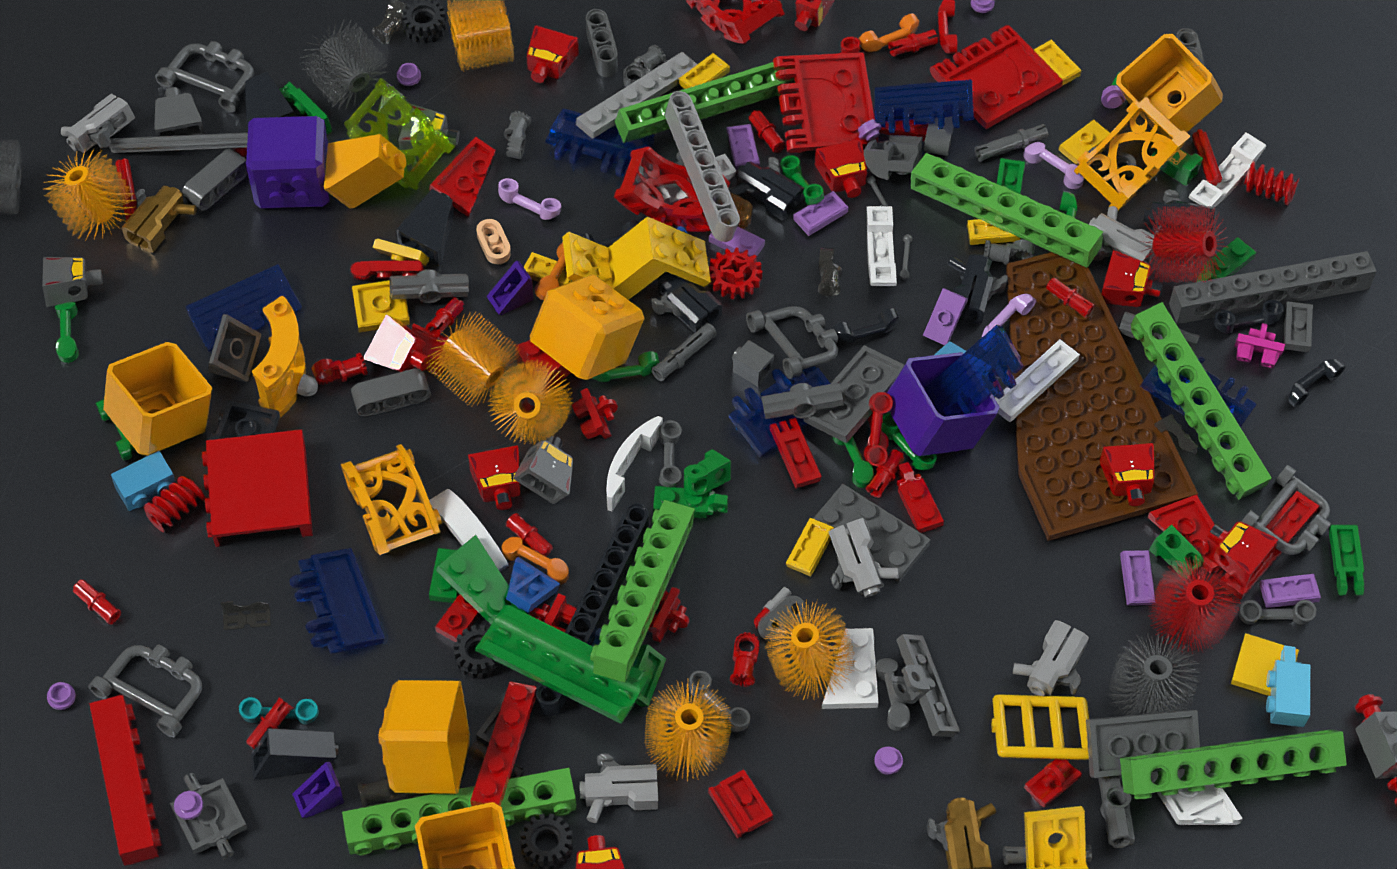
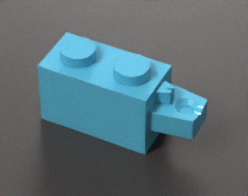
M1283 646L1280 660H1275L1273 670H1269L1267 673L1266 685L1271 687V696L1267 697L1266 712L1270 713V723L1304 727L1310 717V665L1296 662L1295 647Z

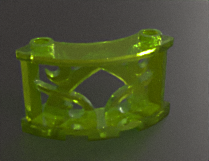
M380 78L375 84V89L350 119L344 122L348 129L347 135L351 139L381 134L389 141L388 123L403 126L413 121L414 125L411 129L410 138L414 148L400 150L405 154L406 167L404 168V178L397 182L406 189L410 186L417 191L419 181L444 152L449 154L455 146L440 129L433 126L432 120L419 108L416 107L413 111L411 104L405 100L406 97ZM382 95L378 112L370 109ZM397 110L401 112L402 116L399 120L389 118V114L396 117L395 112ZM367 112L377 117V122L365 121V123L371 126L370 132L363 131L357 125ZM420 132L424 133V138L419 140L422 145H419L417 135ZM411 163L413 168L408 173L407 166Z

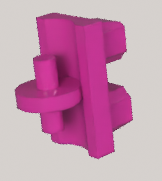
M1262 323L1260 330L1250 328L1249 335L1238 334L1235 342L1237 360L1250 362L1254 351L1263 354L1260 365L1274 368L1278 358L1281 357L1284 351L1285 344L1274 342L1276 334L1266 332L1267 324Z

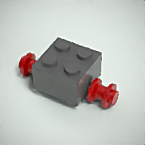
M1368 694L1358 700L1359 703L1355 706L1356 712L1365 716V719L1355 730L1375 778H1394L1388 782L1387 786L1389 790L1397 792V711L1381 712L1379 707L1383 704L1382 698ZM1397 798L1394 800V803H1395L1396 807H1397Z

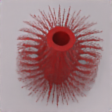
M1166 206L1165 213L1163 207L1162 214L1165 225L1159 217L1158 224L1160 229L1157 223L1156 225L1154 224L1158 233L1156 232L1154 238L1150 237L1153 241L1145 242H1153L1151 246H1153L1152 251L1155 253L1154 257L1156 260L1159 257L1152 270L1154 271L1156 267L1158 268L1160 263V280L1161 272L1164 271L1165 274V267H1168L1166 274L1167 283L1168 275L1169 280L1171 278L1173 281L1174 278V282L1176 277V283L1177 276L1178 280L1183 278V282L1185 277V283L1186 276L1187 282L1188 278L1189 280L1192 279L1193 282L1194 277V283L1196 276L1197 283V278L1198 281L1199 279L1202 281V273L1204 283V264L1206 265L1207 273L1211 267L1209 259L1212 262V266L1213 264L1217 265L1211 256L1214 255L1219 259L1215 251L1220 252L1216 247L1221 246L1217 245V243L1222 242H1217L1219 241L1216 240L1218 235H1214L1215 230L1212 229L1211 231V225L1214 222L1211 221L1209 225V212L1208 219L1205 218L1204 211L1203 219L1201 220L1202 215L1197 207V216L1199 218L1196 217V214L1194 215L1193 206L1192 211L1191 207L1190 210L1188 208L1186 210L1185 206V212L1184 206L1183 212L1182 206L1181 210H1177L1176 207V212L1174 206V213L1172 206V211L1171 209L1168 211L1167 208V214L1172 213L1171 219V215L1169 217L1166 215Z
M1197 560L1194 572L1192 565L1189 574L1186 572V567L1182 575L1172 570L1174 575L1177 574L1178 577L1170 575V580L1166 582V585L1161 583L1160 586H1157L1158 588L1156 589L1158 591L1155 593L1157 595L1154 596L1160 597L1153 600L1156 602L1152 603H1161L1156 606H1163L1164 608L1159 611H1150L1160 614L1159 616H1162V614L1158 612H1163V615H1166L1164 617L1167 619L1155 616L1159 618L1157 620H1161V618L1165 620L1170 619L1169 621L1161 622L1163 623L1162 625L1169 622L1172 623L1169 627L1172 629L1176 628L1172 635L1175 636L1181 627L1179 636L1182 629H1184L1179 645L1183 637L1187 644L1186 635L1188 639V652L1189 635L1190 647H1192L1194 635H1196L1197 644L1199 635L1202 637L1201 640L1203 642L1204 639L1206 640L1207 635L1212 638L1215 631L1217 632L1218 629L1221 631L1220 624L1229 628L1227 627L1230 626L1228 624L1230 623L1229 619L1232 621L1231 619L1234 620L1232 617H1235L1230 612H1234L1237 609L1232 608L1231 610L1233 611H1225L1230 605H1234L1228 604L1226 606V603L1239 602H1224L1223 600L1231 601L1233 599L1222 598L1221 596L1231 598L1227 595L1241 594L1234 593L1235 591L1228 593V590L1223 591L1224 589L1220 590V592L1217 591L1221 588L1229 587L1226 585L1217 586L1220 583L1217 580L1213 583L1212 581L1216 576L1214 574L1208 582L1210 574L1206 581H1204L1209 565L1205 574L1201 567L1202 576L1199 563L1198 576ZM1218 603L1217 605H1219V606H1224V607H1227V608L1218 607V606H1216V605H1214V604Z

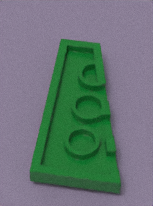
M474 535L437 567L436 571L491 625L504 605H510L526 613L506 599L509 585L477 535Z

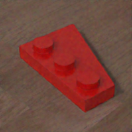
M475 137L430 184V190L434 189L439 193L448 195L453 200V207L469 217L495 156V149Z
M1197 494L1149 512L1148 518L1162 531H1165L1172 524L1202 555L1206 570L1209 565V573L1211 570L1215 572L1217 569H1223L1217 563L1215 564L1213 559L1218 544L1207 538L1208 533L1215 524Z

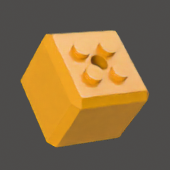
M1163 34L1117 75L1116 84L1130 105L1135 100L1140 102L1147 96L1150 99L1149 102L1180 131L1188 132L1222 102L1223 93L1212 73L1173 34ZM1172 95H1182L1178 103L1171 104L1169 102ZM1144 112L1139 114L1144 120H1147V123L1152 128L1154 127L1155 122ZM1158 127V134H1161L1172 139L1167 133H1165L1160 127Z
M593 274L547 291L531 331L530 341L576 377L588 380L626 363L644 321V315L640 308Z
M165 342L109 364L106 375L103 410L135 450L141 455L148 456L205 432L212 386L177 344Z
M398 680L392 685L388 704L384 711L382 727L379 729V743L382 747L383 764L386 767L389 787L395 793L458 794L470 743V731L461 681Z
M494 802L421 817L415 825L423 869H515L502 807Z

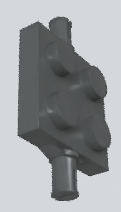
M189 773L193 783H191L188 774L184 776V781L190 791H194L201 796L203 809L198 817L185 820L176 814L174 802H172L170 805L194 854L217 846L222 858L228 859L224 848H226L230 857L234 855L228 840L232 836L247 830V825L223 778L211 784L200 786L195 773Z

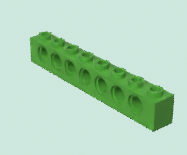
M772 62L680 91L687 93L691 97L701 120L781 95L778 92V86L795 83L794 78L778 80L775 75L777 71L774 70ZM672 93L619 109L615 124L623 143L670 129L665 118V111Z
M926 153L911 172V189L977 219H981L1017 237L1030 241L1086 268L1102 247L1103 231L1097 227L1088 225L1070 215L1054 210L1050 206L1043 205L1027 196L1011 191L1005 186L993 183L982 176L975 175L939 157Z
M1163 302L1136 314L1131 323L1133 336L1141 341L1146 357L1149 361H1153L1158 369L1159 378L1163 383H1167L1172 391V399L1185 412V419L1188 425L1194 427L1198 433L1201 446L1209 451L1215 469L1218 472H1222L1226 479L1228 490L1235 494L1238 500H1241L1266 487L1272 477ZM1152 333L1160 334L1163 339H1156ZM1165 355H1173L1176 361L1168 360ZM1179 376L1188 378L1190 383L1182 382ZM1192 398L1200 399L1204 405H1197ZM1206 420L1214 421L1217 427L1209 426ZM1220 442H1226L1231 449H1224ZM1234 464L1241 465L1245 472L1237 471L1234 468Z
M664 500L660 510L655 509L651 522L653 526L646 529L643 538L644 546H639L635 555L636 564L635 566L630 565L626 576L627 584L626 586L621 585L617 596V601L619 602L617 605H612L608 617L610 622L608 625L604 624L599 637L601 642L599 645L595 644L592 649L590 661H594V674L626 682L693 527L695 508Z
M1329 729L1120 758L1123 792L1134 795V799H1146L1152 797L1151 793L1160 791L1161 795L1178 794V789L1188 788V791L1205 790V785L1214 784L1215 788L1232 786V781L1239 780L1241 784L1257 783L1258 778L1267 777V780L1284 779V774L1293 773L1294 777L1309 776L1311 770L1319 769V773L1336 772V767L1346 766L1343 731ZM1314 747L1315 756L1311 760L1310 751ZM1288 751V752H1289V760H1288V762L1285 764V762H1284V754ZM1262 755L1263 764L1261 767H1258L1257 760ZM1236 758L1237 767L1232 771L1231 762ZM1207 762H1210L1211 770L1206 775L1204 767ZM1183 765L1184 775L1179 779L1178 769ZM1156 769L1158 777L1155 782H1152L1151 773Z
M569 768L509 779L501 804L506 827L519 821L527 820L530 822L532 817L539 820V814H544V816H549V814L564 816L571 813V811H575L576 798ZM475 786L459 789L458 794L436 793L342 812L350 855H366L371 853L372 850L382 848L392 850L400 847L402 844L412 842L418 844L415 825L421 817L472 807L470 800ZM542 794H549L552 796L548 800L539 799V796H541ZM516 799L524 801L521 805L518 806L510 804L513 800ZM404 821L410 823V825L405 828L397 827L399 823ZM374 827L382 828L376 834L369 833V830Z

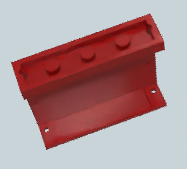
M302 429L206 441L207 451L202 452L204 467H208V474H204L203 479L205 490H209L210 497L205 498L206 513L211 514V521L206 522L208 538H213L215 547H220L219 539L223 536L300 527L302 537L313 536L306 447Z

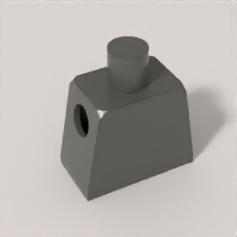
M171 87L165 91L166 97L156 100L155 132L157 136L205 134L200 114L191 94H180L178 88Z

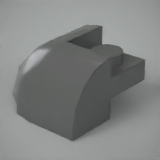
M889 135V140L877 142L876 139H872L864 149L866 165L873 174L889 180L893 172L901 175L909 174L921 160L923 137Z

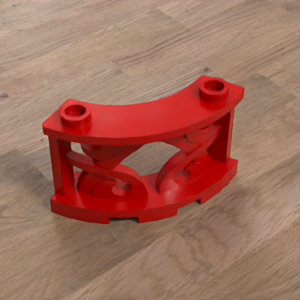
M686 0L691 8L696 7L703 15L701 20L714 32L720 30L724 33V38L743 44L751 39L750 33L773 17H782L785 14L780 0H742L743 11L735 9L722 11L718 8L720 0Z
M651 147L632 150L630 153L631 160L621 188L616 189L614 198L634 214L639 215L641 212L668 226L686 227V231L689 232L711 231L686 167L665 159ZM640 166L644 168L643 175L639 172ZM723 175L726 185L729 188L730 182ZM636 179L639 182L638 185H634ZM675 183L685 192L688 198L681 199L673 205L664 203V198L656 187Z

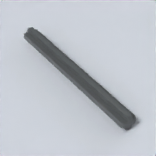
M248 132L112 138L109 147L112 153L247 147Z

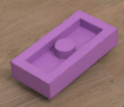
M738 226L733 239L728 242L718 241L714 238L712 232L709 235L710 243L724 250L728 248L730 252H734L736 247L739 248V253L748 250L749 257L752 255L757 256L765 246L764 239Z

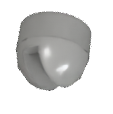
M303 374L299 382L297 394L310 397L318 391V383L312 376Z

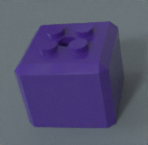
M318 116L253 118L248 122L246 167L254 203L258 207L324 206L330 201V193L324 189L328 139L325 122L322 118Z
M962 352L908 358L887 391L893 400V405L889 412L911 451L917 456L973 449L1000 408L970 356Z

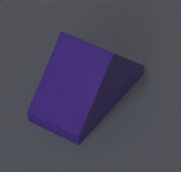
M515 261L486 296L499 315H503L534 300L532 279L520 261Z
M325 762L293 793L302 818L310 817L344 803L341 788L331 762Z

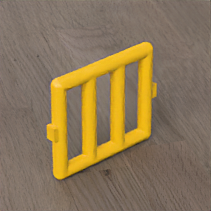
M995 695L993 697L994 718H992L991 727L992 732L996 734L997 754L1000 757L1089 760L1086 719H1089V711L1086 698L1032 695ZM1004 706H1021L1025 747L1008 746ZM1032 707H1049L1053 747H1036ZM1060 707L1077 708L1082 748H1065Z

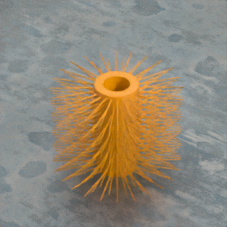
M461 0L458 4L456 2L454 6L452 5V7H450L448 11H452L454 7L458 6L461 3ZM469 0L468 3L466 1L458 9L449 12L448 16L450 15V30L454 43L453 47L455 46V56L457 48V60L458 58H463V60H459V65L474 55V58L464 63L461 69L469 63L468 70L470 63L473 61L472 68L475 63L474 60L482 56L483 53H485L484 56L479 58L480 61H476L475 66L478 62L480 65L482 60L485 62L487 57L491 61L493 57L495 60L498 56L497 63L500 54H502L500 61L503 56L505 59L508 54L507 62L513 49L508 50L505 55L503 52L511 49L513 44L511 45L512 41L509 39L511 37L510 23L505 7H502L503 0L498 5L497 2L499 0H491L488 5L486 3L490 0H485L473 8L474 5L481 1L478 0L477 2L476 0L467 8H464L463 11H459V9H463L464 6L471 2Z
M81 158L80 166L76 164V167H73L68 173L64 171L66 176H58L65 178L61 179L65 181L55 180L58 182L54 183L64 184L56 186L62 188L56 193L57 196H60L56 198V201L61 205L59 207L63 211L66 209L67 214L62 215L65 218L70 217L76 224L83 223L84 226L82 228L84 230V227L87 225L92 231L97 223V232L98 225L102 223L103 238V222L107 224V220L112 221L111 217L116 219L117 217L112 216L113 214H125L115 212L114 208L127 209L133 207L114 206L121 204L120 202L125 203L123 201H129L125 199L120 200V197H118L121 194L125 196V193H120V189H124L122 185H118L120 181L123 182L121 178H113L114 173L117 174L116 170L108 172L110 166L102 168L103 165L101 163L98 166L91 164L88 168L90 158L87 159L88 163L84 167L82 166L83 159Z
M474 320L469 325V329L463 323L461 331L458 330L456 321L457 331L455 330L448 337L447 341H441L445 342V344L439 346L443 351L436 359L441 358L435 363V366L441 362L439 366L442 365L438 372L445 367L443 372L446 370L447 372L443 377L449 371L453 373L451 378L455 376L447 387L455 379H457L455 384L460 380L457 386L462 382L463 384L460 388L465 385L460 393L468 387L465 393L468 390L470 391L465 398L471 392L472 394L475 392L474 399L478 391L480 392L479 397L483 392V388L485 393L487 388L489 390L490 387L492 389L494 384L495 386L497 385L499 377L503 378L502 375L506 371L504 368L512 359L508 358L513 352L510 355L508 354L513 347L506 353L507 349L504 350L505 346L503 348L501 346L508 338L498 346L501 340L497 344V340L494 342L493 340L500 332L493 339H491L493 334L487 339L490 333L486 336L485 334L488 330L483 333L484 328L479 332L482 326L477 330L478 326L475 327L476 323L472 325Z
M526 361L525 368L523 362V366L518 364L521 370L520 374L518 370L516 373L510 372L509 375L507 374L508 377L505 378L508 381H503L504 385L501 386L502 388L499 390L495 389L492 392L498 395L493 396L491 399L503 396L504 398L489 402L503 403V405H488L497 406L498 410L495 407L492 408V411H495L494 415L496 413L499 414L493 421L507 415L498 423L515 414L514 416L516 417L504 431L515 421L506 436L515 428L512 436L515 434L516 436L521 435L524 437V443H526V436L522 434L523 432L526 433L529 441L531 434V443L534 441V437L537 439L539 433L538 440L540 441L541 432L542 434L546 430L550 432V427L554 426L556 428L555 425H559L557 423V420L561 418L559 414L568 415L566 411L569 412V410L565 409L570 408V406L566 407L563 405L574 403L558 401L572 400L568 398L567 389L563 390L569 383L558 387L565 380L547 390L549 387L545 389L555 378L554 376L547 383L556 368L547 376L551 366L547 369L538 367V361H536V368L540 371L535 369L534 363H532L531 370V361L528 363V366ZM527 397L534 401L535 406L528 403Z
M806 599L804 623L797 606L801 624L796 616L795 623L793 625L790 623L793 628H787L789 631L780 628L772 630L777 633L790 634L791 637L789 635L785 637V635L779 633L780 635L777 637L764 639L786 638L789 640L785 642L783 639V642L780 640L771 642L773 645H768L770 648L778 649L777 651L775 649H768L773 651L770 652L772 654H769L771 655L769 657L777 660H774L773 664L775 665L773 666H778L781 670L782 668L783 670L785 669L786 671L782 672L785 677L790 673L791 676L785 680L788 682L792 681L793 678L796 679L793 683L794 685L797 681L800 683L802 679L801 685L803 686L804 684L805 686L807 680L806 691L808 685L809 689H811L812 679V692L814 681V694L818 679L824 696L819 676L824 685V679L826 681L828 676L836 684H839L827 671L839 677V674L831 669L844 673L842 669L845 668L841 667V664L856 661H839L840 659L851 657L847 656L848 654L853 655L850 652L844 651V648L845 650L851 648L849 647L851 643L845 641L848 638L844 637L848 635L846 634L848 632L840 629L837 632L835 630L825 635L827 631L841 627V625L836 623L833 627L830 625L831 622L836 621V618L824 622L828 616H821L819 620L820 614L818 613L817 615L816 612L813 621L814 607L812 616V608L810 610L811 619L806 623ZM830 636L835 637L834 639L826 640ZM831 642L836 643L834 646H828ZM780 644L786 645V646H784V647H781V646L773 647V646L780 645ZM840 646H844L842 648L837 649V651H830L832 648L836 649ZM783 649H791L789 652L785 651L783 653L776 654L778 652L784 651ZM833 653H834V654H837V653H839V654L848 653V654H844V655H840V656H837V655L832 656ZM787 654H792L790 658L785 657ZM794 660L791 664H786L788 661Z
M687 684L686 699L685 694L682 696L684 689L681 693V702L677 700V692H675L676 695L673 694L676 702L673 700L671 702L672 706L667 700L668 704L666 705L663 702L664 700L661 699V706L664 705L666 708L664 710L661 708L651 709L657 713H655V716L654 714L649 716L652 718H646L653 721L646 723L651 725H645L651 727L645 728L651 729L645 730L650 731V733L645 734H651L645 736H651L650 738H654L652 740H656L649 742L654 743L650 745L658 746V749L655 747L654 751L659 750L662 752L659 760L667 755L669 757L667 765L671 761L677 765L679 761L677 778L683 756L684 763L686 756L687 782L690 765L692 770L695 760L696 762L698 760L700 766H702L700 760L704 756L708 760L709 756L716 758L713 752L716 750L717 752L723 751L717 748L723 746L720 741L726 742L724 740L728 739L725 738H730L724 736L728 735L725 733H730L726 732L728 729L724 728H731L727 727L728 724H725L731 722L719 720L732 717L717 715L720 714L719 706L716 707V710L713 709L714 707L709 709L715 705L716 701L709 705V703L706 704L709 701L708 699L702 705L697 698L698 684L692 704L691 701L689 704ZM705 759L704 761H705V762L707 763V765L710 767V765L708 764V763H710V762H708V761Z

